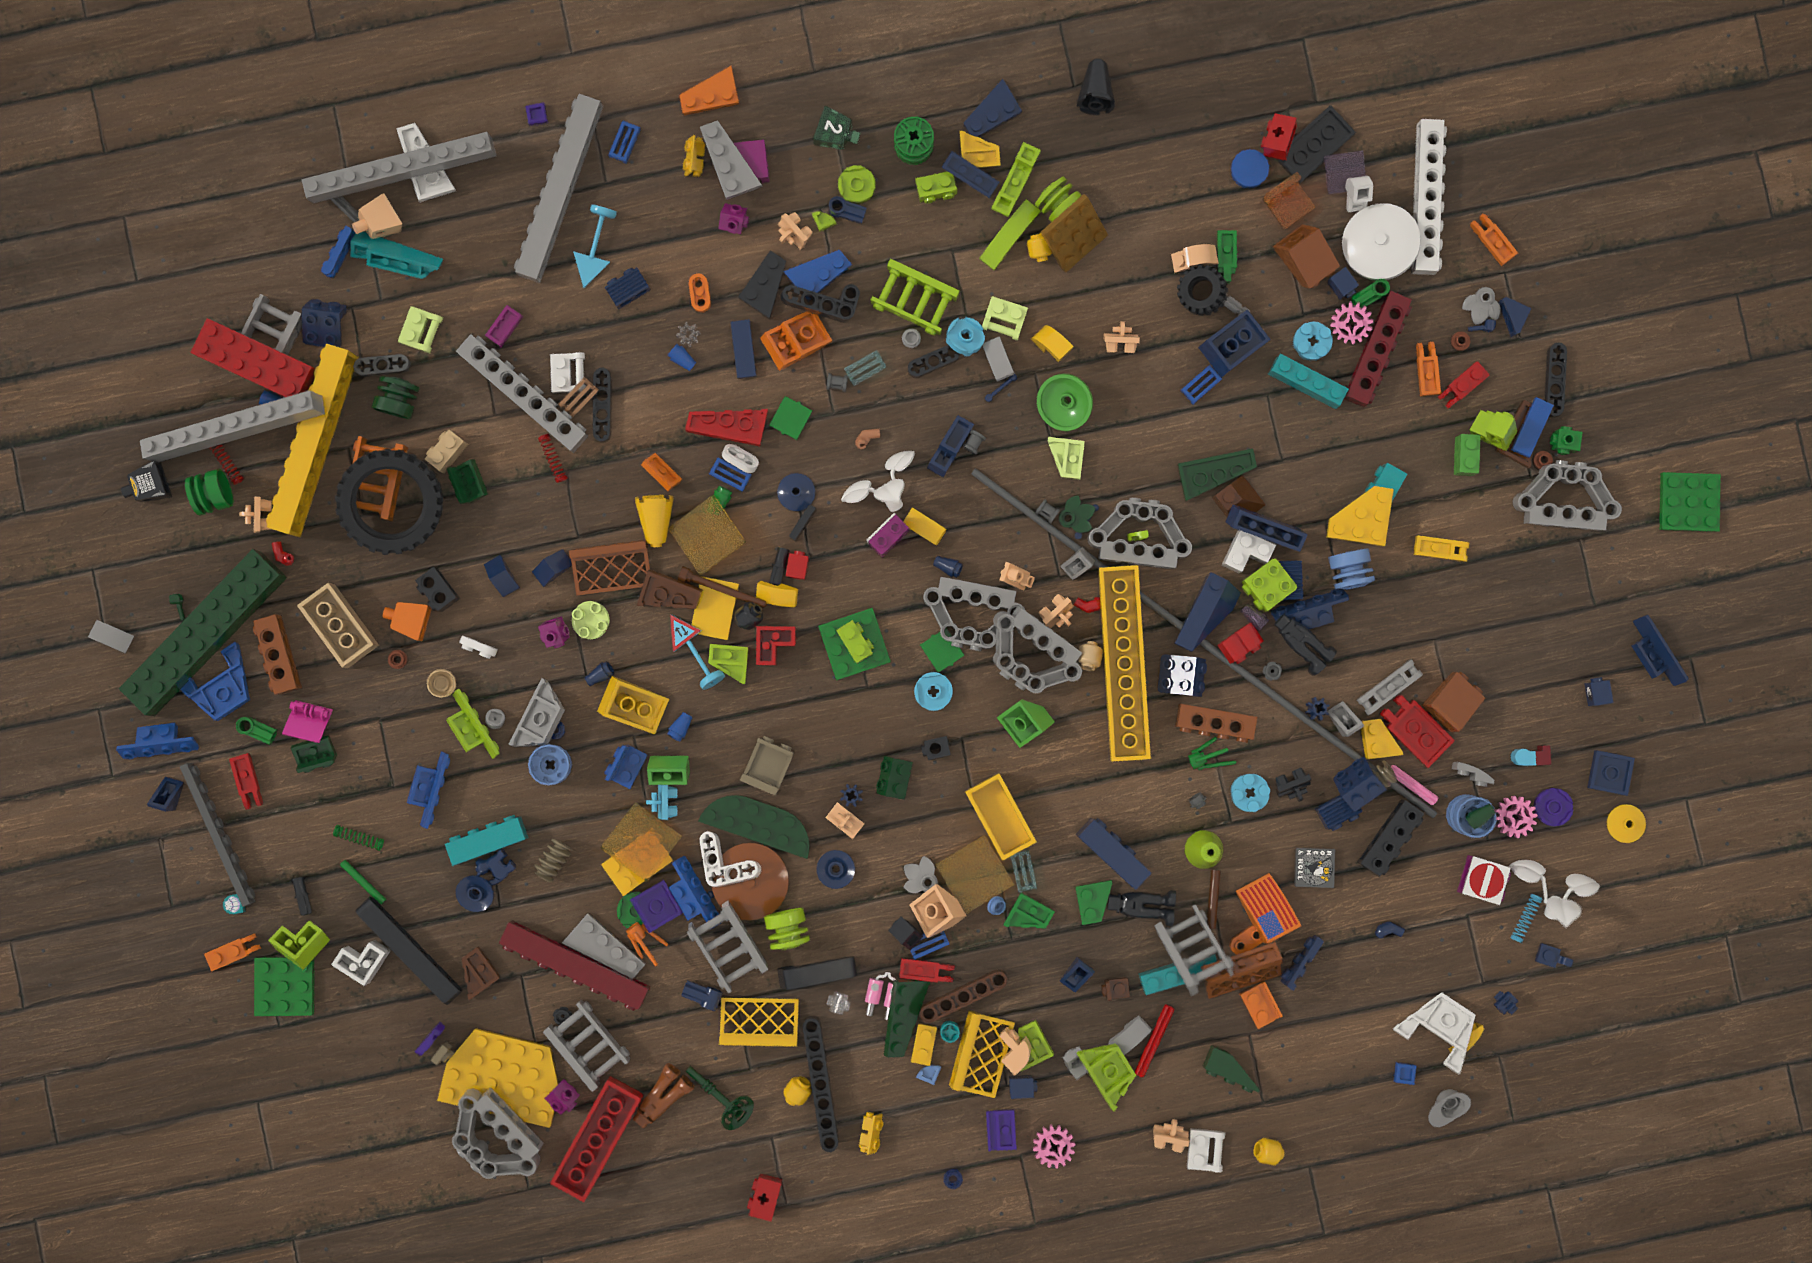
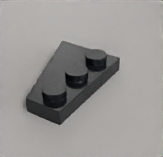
M770 250L738 297L768 319L772 315L786 260Z

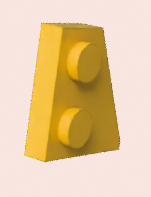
M960 131L962 158L978 168L1000 166L998 145Z
M1381 719L1361 721L1364 724V727L1361 728V734L1367 760L1403 755V751Z

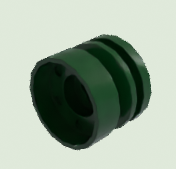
M380 376L379 382L387 386H377V389L385 394L384 396H374L371 408L399 418L412 419L415 407L408 404L407 400H417L416 396L409 393H419L420 388L404 379Z

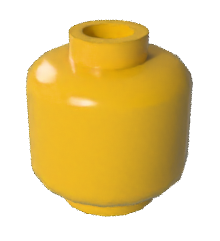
M1042 234L1031 235V239L1027 241L1030 258H1037V262L1048 260V256L1053 253Z
M802 1076L790 1079L783 1090L786 1102L792 1106H802L812 1093L810 1081Z
M1262 1138L1254 1146V1156L1259 1163L1275 1166L1283 1159L1284 1149L1278 1140Z

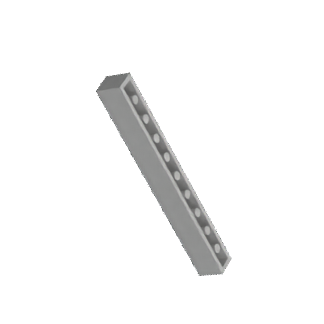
M578 94L577 99L573 100V111L571 117H567L565 133L560 136V147L558 152L554 153L552 160L554 164L552 170L549 169L547 173L546 187H543L540 192L541 200L534 209L533 215L535 217L533 223H530L528 226L527 240L523 241L520 259L517 258L514 265L515 272L520 277L538 283L541 282L603 109V105L599 100L582 94Z
M488 132L301 180L306 198L312 203H317L495 157L496 152L492 137Z
M306 391L140 440L142 458L161 462L324 415L323 397L313 391Z

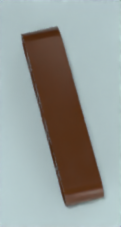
M999 969L994 970L925 1003L920 1010L921 1019L926 1023L934 1022L1003 989L1008 981L1005 972ZM1002 975L1004 977L1001 984L994 983V976ZM984 983L987 986L986 990L978 992L976 990L977 984ZM962 991H966L969 994V998L965 1001L958 998L959 993ZM943 1000L951 1001L952 1005L949 1009L941 1007ZM931 1008L934 1011V1015L926 1017L923 1014L924 1010Z

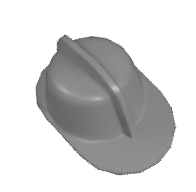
M1453 1089L1442 1091L1437 1096L1435 1105L1429 1112L1428 1119L1430 1124L1435 1127H1442L1462 1116L1470 1108V1098L1468 1095L1458 1093Z

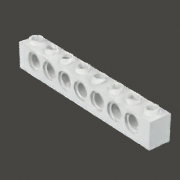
M1421 119L1417 124L1413 218L1419 228L1421 243L1418 256L1411 266V274L1435 275L1442 266V258H1439V252L1443 246L1440 232L1443 230L1441 213L1444 210V202L1441 201V197L1445 190V184L1442 183V176L1445 174L1443 157L1446 154V145H1443L1447 134L1444 120ZM1428 138H1433L1435 144H1430ZM1427 156L1433 157L1435 163H1430ZM1427 175H1431L1434 178V182L1428 181ZM1426 194H1431L1433 201H1429L1426 198ZM1426 212L1432 215V220L1426 218ZM1424 232H1430L1432 235V239H1428L1425 236ZM1424 250L1430 251L1431 258L1424 255Z

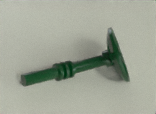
M691 1066L686 1069L685 1072L701 1085V1089H704L705 1092L708 1091V1095L711 1094L726 1107L721 1118L722 1126L726 1130H735L750 1118L754 1109V1102L749 1096H740L731 1102L709 1079L706 1080ZM743 1111H745L743 1116L739 1120H737V1118H739L742 1115Z

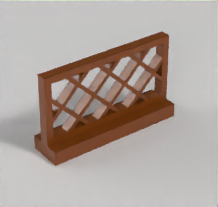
M646 540L569 550L576 596L643 587L644 583L637 581L635 576L640 570L647 574V571L650 569ZM644 552L645 561L640 566L632 558L636 553ZM622 555L628 560L622 568L613 563L616 556ZM598 558H603L609 562L603 571L594 565ZM584 560L589 564L584 573L577 569L576 561ZM629 562L639 568L633 576L624 571ZM610 564L619 570L614 579L605 573ZM591 567L600 572L595 581L586 576ZM621 572L630 578L626 585H620L615 581ZM602 575L612 581L606 588H602L597 584ZM584 577L592 585L588 590L580 591L579 582Z
M1271 943L1230 957L1234 964V967H1232L1234 975L1230 976L1225 968L1204 980L1207 996L1210 999L1282 975L1281 963L1283 960L1276 943ZM1221 960L1202 966V971L1221 962Z

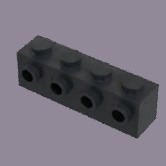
M1401 799L1357 862L1376 876L1385 875L1390 868L1389 863L1400 855L1401 846L1404 843H1408L1411 839L1413 829L1415 827L1418 828L1423 822L1422 817L1424 813L1408 801Z

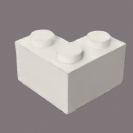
M1238 530L1222 566L1241 573L1248 558L1266 564L1276 545L1260 537Z
M376 940L369 942L362 954L347 946L341 949L331 965L365 986L372 981L391 950Z

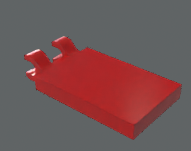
M1397 695L1393 701L1401 708L1395 714L1389 709L1384 708L1379 714L1390 723L1386 728L1426 768H1429L1455 740L1415 700L1409 703L1402 695Z

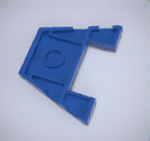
M237 642L221 650L230 667L229 669L200 688L197 687L192 678H189V681L180 689L216 721L221 720L250 701L240 645Z

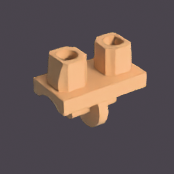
M796 212L790 215L785 213L781 216L782 219L778 223L780 227L779 232L782 234L779 240L781 243L788 241L790 245L795 243L801 250L805 247L807 240L813 232L808 226L800 230L797 225L801 219Z
M1120 321V327L1112 328V332H1119V334L1104 333L1103 339L1106 342L1107 352H1117L1118 343H1125L1124 352L1135 353L1140 337L1136 334H1124L1132 333V327H1125V321Z
M254 497V512H251V505H245V512H239L240 517H245V524H251V517H254V533H260V530H270V528H267L266 519L260 518V512H271V501L261 499V497Z
M1005 563V568L1001 570L1000 581L1023 591L1025 587H1032L1035 578L1030 575V572L1011 563Z
M1057 594L1052 600V603L1056 606L1052 612L1047 607L1039 611L1044 625L1050 629L1055 624L1058 628L1063 624L1069 627L1071 623L1068 619L1073 616L1070 612L1074 607L1071 603L1072 601L1068 597L1065 599Z
M838 802L825 817L852 839L865 824Z
M1172 1119L1171 1124L1164 1123L1163 1126L1154 1124L1153 1135L1156 1148L1163 1149L1166 1142L1172 1143V1150L1182 1153L1184 1147L1189 1146V1132L1184 1131L1183 1127L1177 1126V1120Z

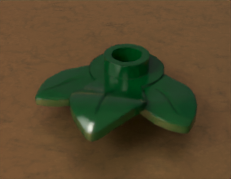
M1073 496L1067 500L1065 509L1060 512L1059 522L1063 527H1072L1078 533L1088 532L1092 530L1088 520L1093 516L1095 507L1090 504H1081L1079 496ZM1067 515L1072 516V520L1070 522L1065 521V517Z

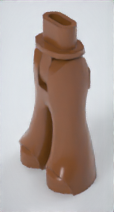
M666 1063L655 1086L644 1098L637 1109V1114L633 1117V1120L642 1128H645L649 1123L652 1124L674 1102L694 1089L693 1082L686 1075H682L669 1092L662 1097L664 1091L681 1074V1071L673 1064Z

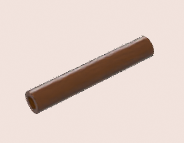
M1211 870L1207 925L1211 929H1216L1221 874L1219 870Z

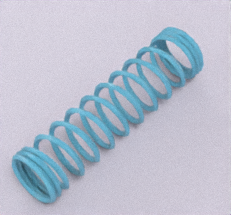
M1534 894L1530 896L1532 899H1528L1531 903H1526L1529 907H1524L1528 912L1522 911L1526 915H1521V918L1524 920H1518L1523 925L1516 924L1519 928L1514 929L1518 933L1512 932L1513 935L1510 937L1520 943L1523 942V939L1517 935L1525 937L1520 931L1527 932V930L1520 926L1530 928L1523 922L1532 924L1525 918L1534 920L1526 913L1535 916L1528 909L1537 911V909L1530 905L1540 907L1533 901L1542 903L1541 901L1543 900Z

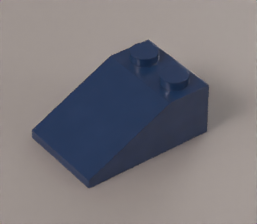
M1247 309L1198 348L1220 377H1223L1271 339Z

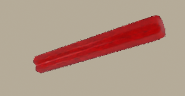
M1164 1005L1134 1071L1139 1077L1145 1076L1174 1013V1008L1170 1005Z

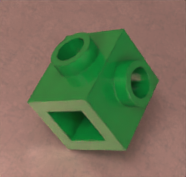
M1561 427L1551 434V450L1558 451L1557 454L1560 455L1579 452L1583 432L1573 431L1572 427Z

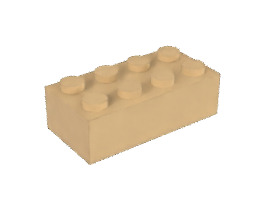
M325 584L297 605L342 668L351 667L379 646L335 584Z

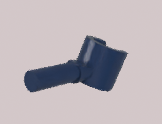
M1485 320V325L1468 327V332L1479 330L1492 332L1495 329L1496 321Z

